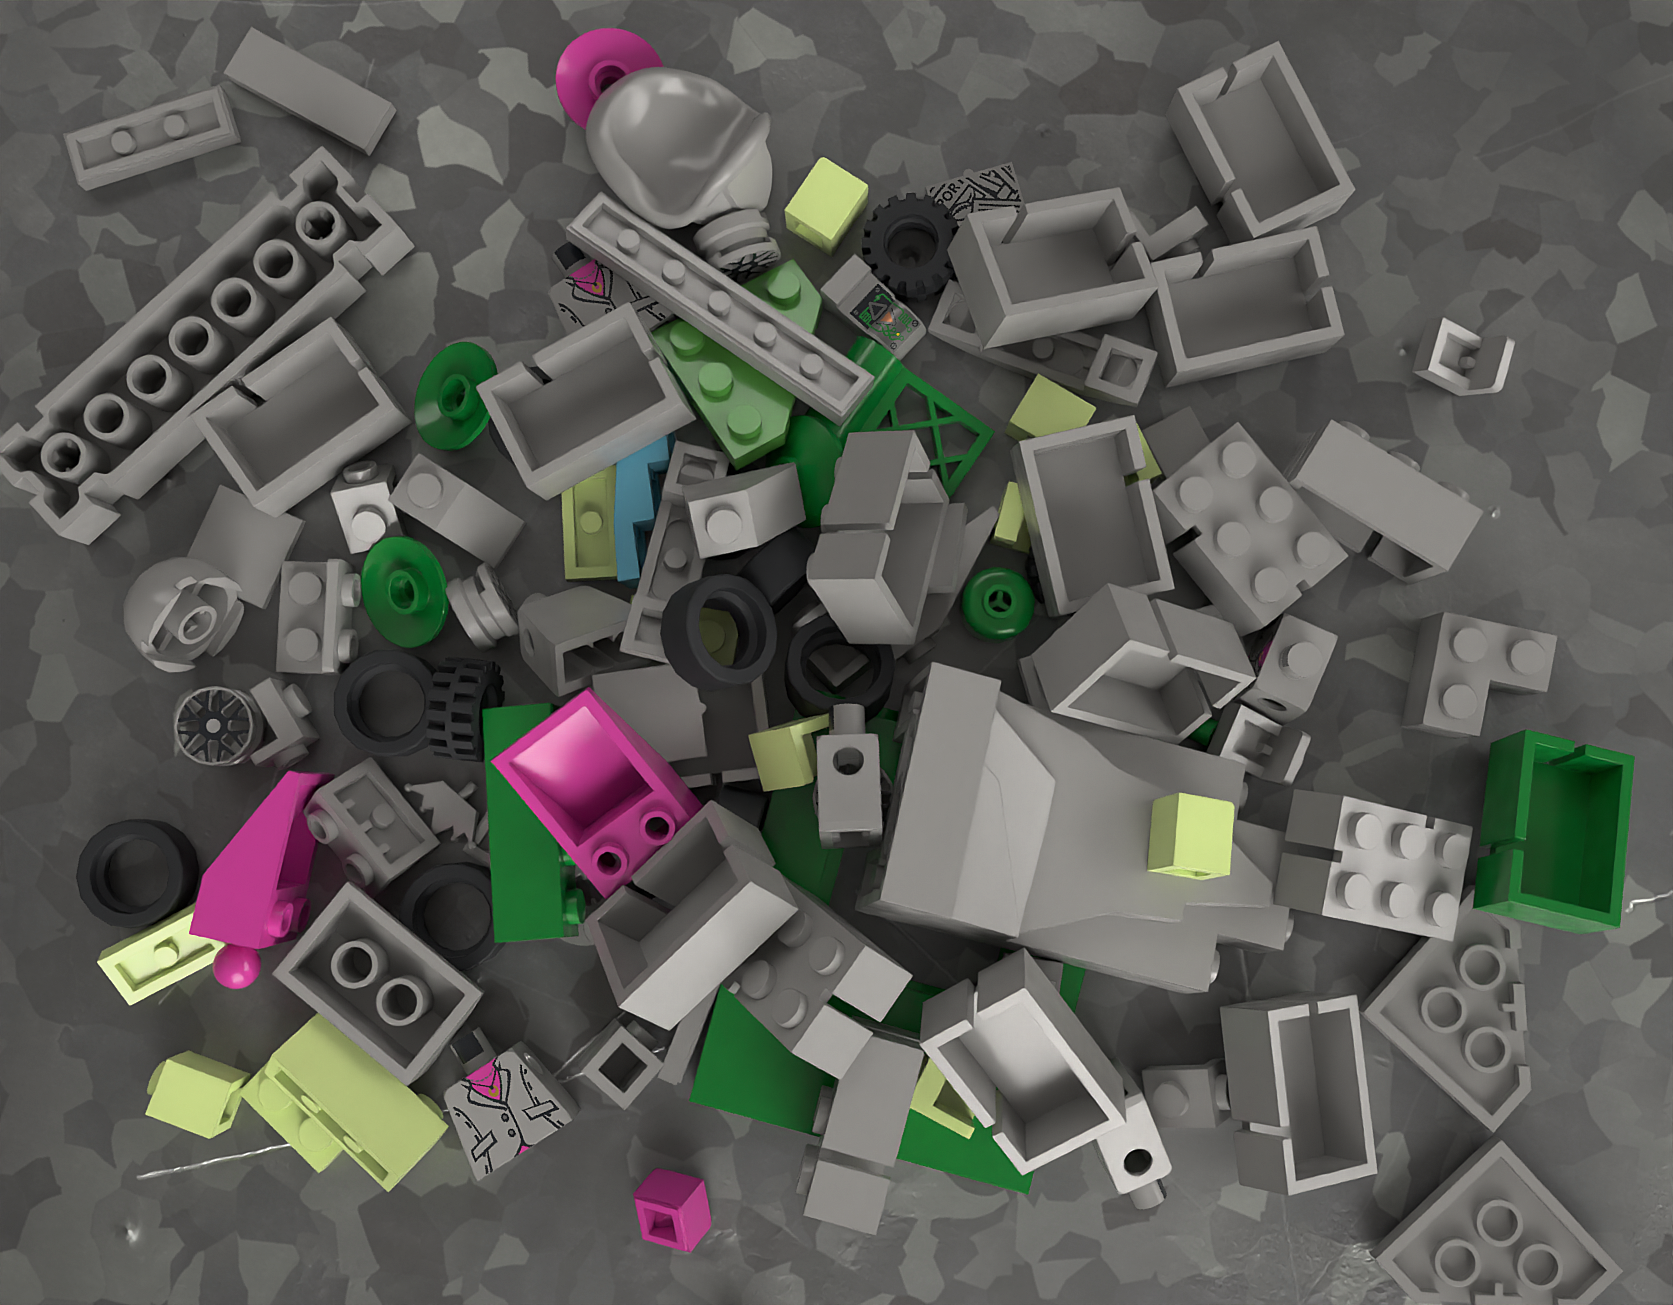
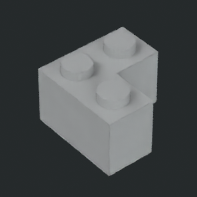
M1441 612L1421 618L1401 727L1455 739L1479 737L1488 689L1518 696L1548 691L1558 636L1448 612Z

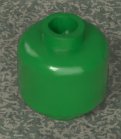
M992 567L978 572L968 581L960 596L959 613L963 625L972 636L984 642L1002 643L1014 639L1028 626L1034 615L1035 598L1030 584L1021 574L1009 568ZM997 593L996 600L989 603V596ZM1003 596L1008 601L1009 606L1002 601ZM999 607L1004 612H996L993 608Z

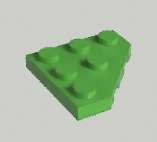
M794 258L741 285L750 293L814 335L823 311L822 297ZM678 318L651 332L668 364L666 367L674 375L679 387L735 470L785 444L796 396L682 318Z

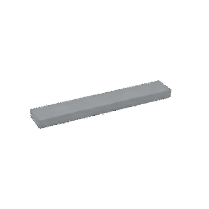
M602 191L566 227V239L838 426L842 425L873 387L875 379L873 375Z

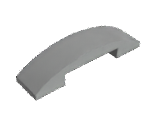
M950 279L947 282L928 328L929 333L939 339L1017 374L1035 380L1039 373L1067 391L1133 407L1138 406L1158 357V352L1107 334L1101 340L1079 331L984 349L959 282Z
M680 441L675 442L662 490L660 507L637 592L633 597L620 645V652L669 663L665 656L660 636L662 612L671 595L686 584L701 579L706 558L700 559L693 543L681 487L726 477L730 461L724 452Z

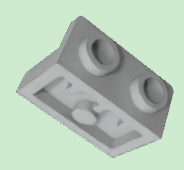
M328 559V562L282 561L276 672L282 674L341 675L350 666V663L357 659L359 642L357 631L352 629L353 607H358L361 600V579L359 574L355 573L354 565L341 559Z
M372 757L367 758L319 788L303 811L313 836L319 842L329 845L341 860L343 871L349 881L358 888H363L371 898H375L382 893L391 881L429 856L441 844Z

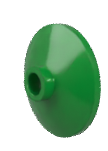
M458 342L449 345L433 358L424 371L416 391L414 417L420 436L431 447L442 451H454L463 448L471 443L488 423L491 416L476 386L497 375L498 372L492 356L483 347L471 342Z
M810 415L790 417V428L785 444L767 453L765 468L792 462L796 464L806 520L795 525L801 528L821 526L822 509L826 504H829L835 483V464L837 459L843 455V448L834 431L824 421Z
M393 536L379 541L369 551L361 574L363 603L372 624L385 639L405 648L425 645L440 633L446 621L449 599L445 591L447 582L438 560L424 544L408 536Z

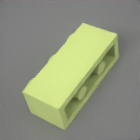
M319 1013L313 1016L271 1055L264 1071L275 1084L387 1192L438 1142L449 1127L442 1120L443 1113L431 1098L424 1094L416 1095Z

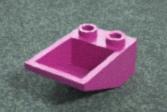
M589 686L491 760L605 899L613 895L622 885L631 882V876L663 845L671 841L673 836L704 807L671 765ZM661 817L667 821L656 831L649 828L651 818ZM610 852L617 854L619 858L615 860Z
M288 771L203 874L189 934L230 943L222 947L213 960L214 976L223 986L230 989H241L252 984L261 971V958L256 949L296 940L297 932L301 933L305 929L311 911V901L306 899V894L319 841L309 830L307 818L303 811L315 792L334 780V774Z

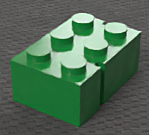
M1527 729L1492 742L1490 745L1479 847L1490 849V854L1478 858L1472 909L1577 934L1620 928L1635 756L1588 744L1574 748L1575 741Z

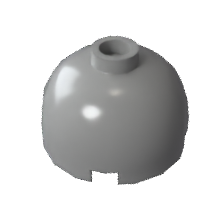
M171 557L148 568L139 575L130 587L123 604L125 631L138 651L155 667L169 673L188 671L197 667L190 660L199 657L205 651L210 656H215L236 633L244 614V604L237 599V592H242L239 584L227 574L201 559Z

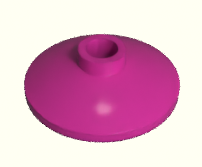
M617 28L595 29L577 37L561 55L556 70L557 95L567 115L577 125L586 130L590 112L601 96V90L605 85L613 84L629 73L644 68L664 66L652 46L638 35Z

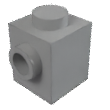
M616 1018L608 1024L576 1061L581 1072L624 1110L665 1065L652 1052L659 1042L634 1019L627 1027H624Z

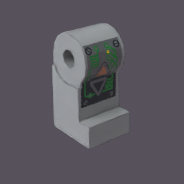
M856 254L820 289L822 306L856 336H863L875 341L891 352L899 361L927 333L920 319L906 305L895 298V295L871 273V268Z

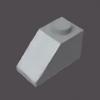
M420 453L416 455L387 500L495 569L498 568L526 525V522Z
M794 462L681 487L693 543L700 559L757 547L806 520L796 464Z

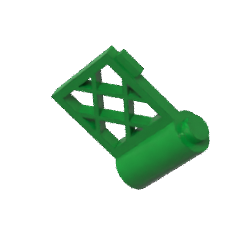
M857 337L845 357L875 377L873 387L841 426H838L812 407H809L805 415L814 416L824 421L836 434L843 451L849 433L915 431L930 428L935 459L929 460V467L937 466L939 480L950 499L995 431L906 369L886 348L869 338ZM905 386L924 398L928 416L927 421L904 425L898 424L895 401ZM935 407L949 417L937 419ZM888 412L890 427L876 429ZM959 423L977 436L965 454L944 457L938 426ZM959 462L948 478L946 464Z

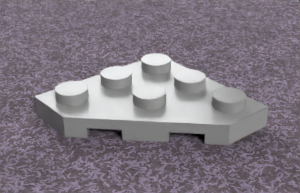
M1469 884L1461 893L1453 941L1422 936L1360 1005L1358 1011L1485 1129L1494 1133L1532 1090L1530 1066L1525 1064L1523 1031L1528 1030L1525 985L1520 982L1518 949L1522 948L1521 925L1513 918L1472 909L1475 885Z
M1494 1135L1369 1252L1407 1296L1418 1304L1440 1305L1441 1301L1472 1303L1473 1305H1589L1623 1272L1500 1138Z

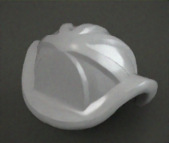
M649 67L629 73L617 80L601 94L594 104L586 125V143L594 165L614 193L633 212L648 223L665 229L684 227L691 222L707 225L722 216L741 210L759 209V212H761L768 204L772 187V163L765 140L770 132L771 117L767 112L759 113L717 81L682 69Z

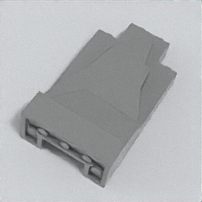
M931 662L904 686L892 740L902 743L882 841L879 847L867 853L855 911L1013 951H1018L1025 947L1028 953L1033 956L1063 962L1183 994L1208 992L1209 984L1215 980L1220 964L1219 952L1215 950L1216 943L1258 954L1282 951L1284 949V943L1289 939L1293 930L1294 915L1290 908L1274 905L1273 901L1282 852L1300 855L1298 854L1300 844L1285 841V832L1237 820V815L1242 812L1248 795V786L1246 782H1243L1246 764L1021 703L999 691L1001 680L936 662ZM1180 792L1232 802L1235 809L1230 875L1198 880L1147 871L1153 801Z

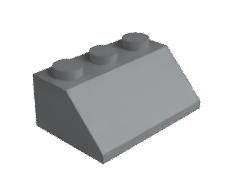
M348 881L272 973V975L406 1086L427 1072L461 1030L484 993L480 987L351 881Z

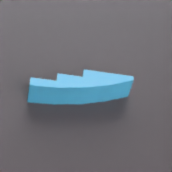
M675 431L618 461L616 465L614 536L617 578L619 583L629 589L638 588L647 555L645 531L654 529L662 498L659 474H664L668 471L676 442Z

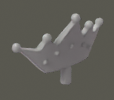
M443 780L413 786L408 783L404 786L405 791L413 790L424 796L422 806L419 808L420 813L424 814L427 810H433L431 832L435 837L454 828V835L451 837L452 842L456 843L461 837L466 835L470 842L468 848L471 850L476 848L474 839L479 813L466 802L478 788L473 782L470 781L458 794Z

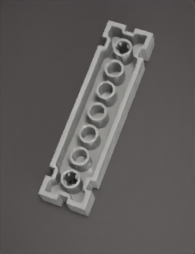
M323 146L318 148L289 175L298 186L282 201L271 191L35 405V408L44 416L32 428L17 422L0 437V472L13 486L36 494L28 503L59 536L87 545L92 543L121 516L113 506L117 500L124 494L137 500L140 499L205 439L189 416L230 386L251 397L254 392L247 388L242 381L243 377L329 317L335 320L366 292L358 280L373 266L383 276L415 247L398 224L368 193L366 194L354 178ZM333 230L328 237L324 238L329 231Z

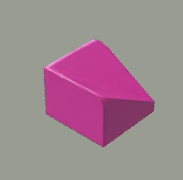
M656 1168L633 1193L643 1240L691 1253L710 1229L712 1220L704 1179Z

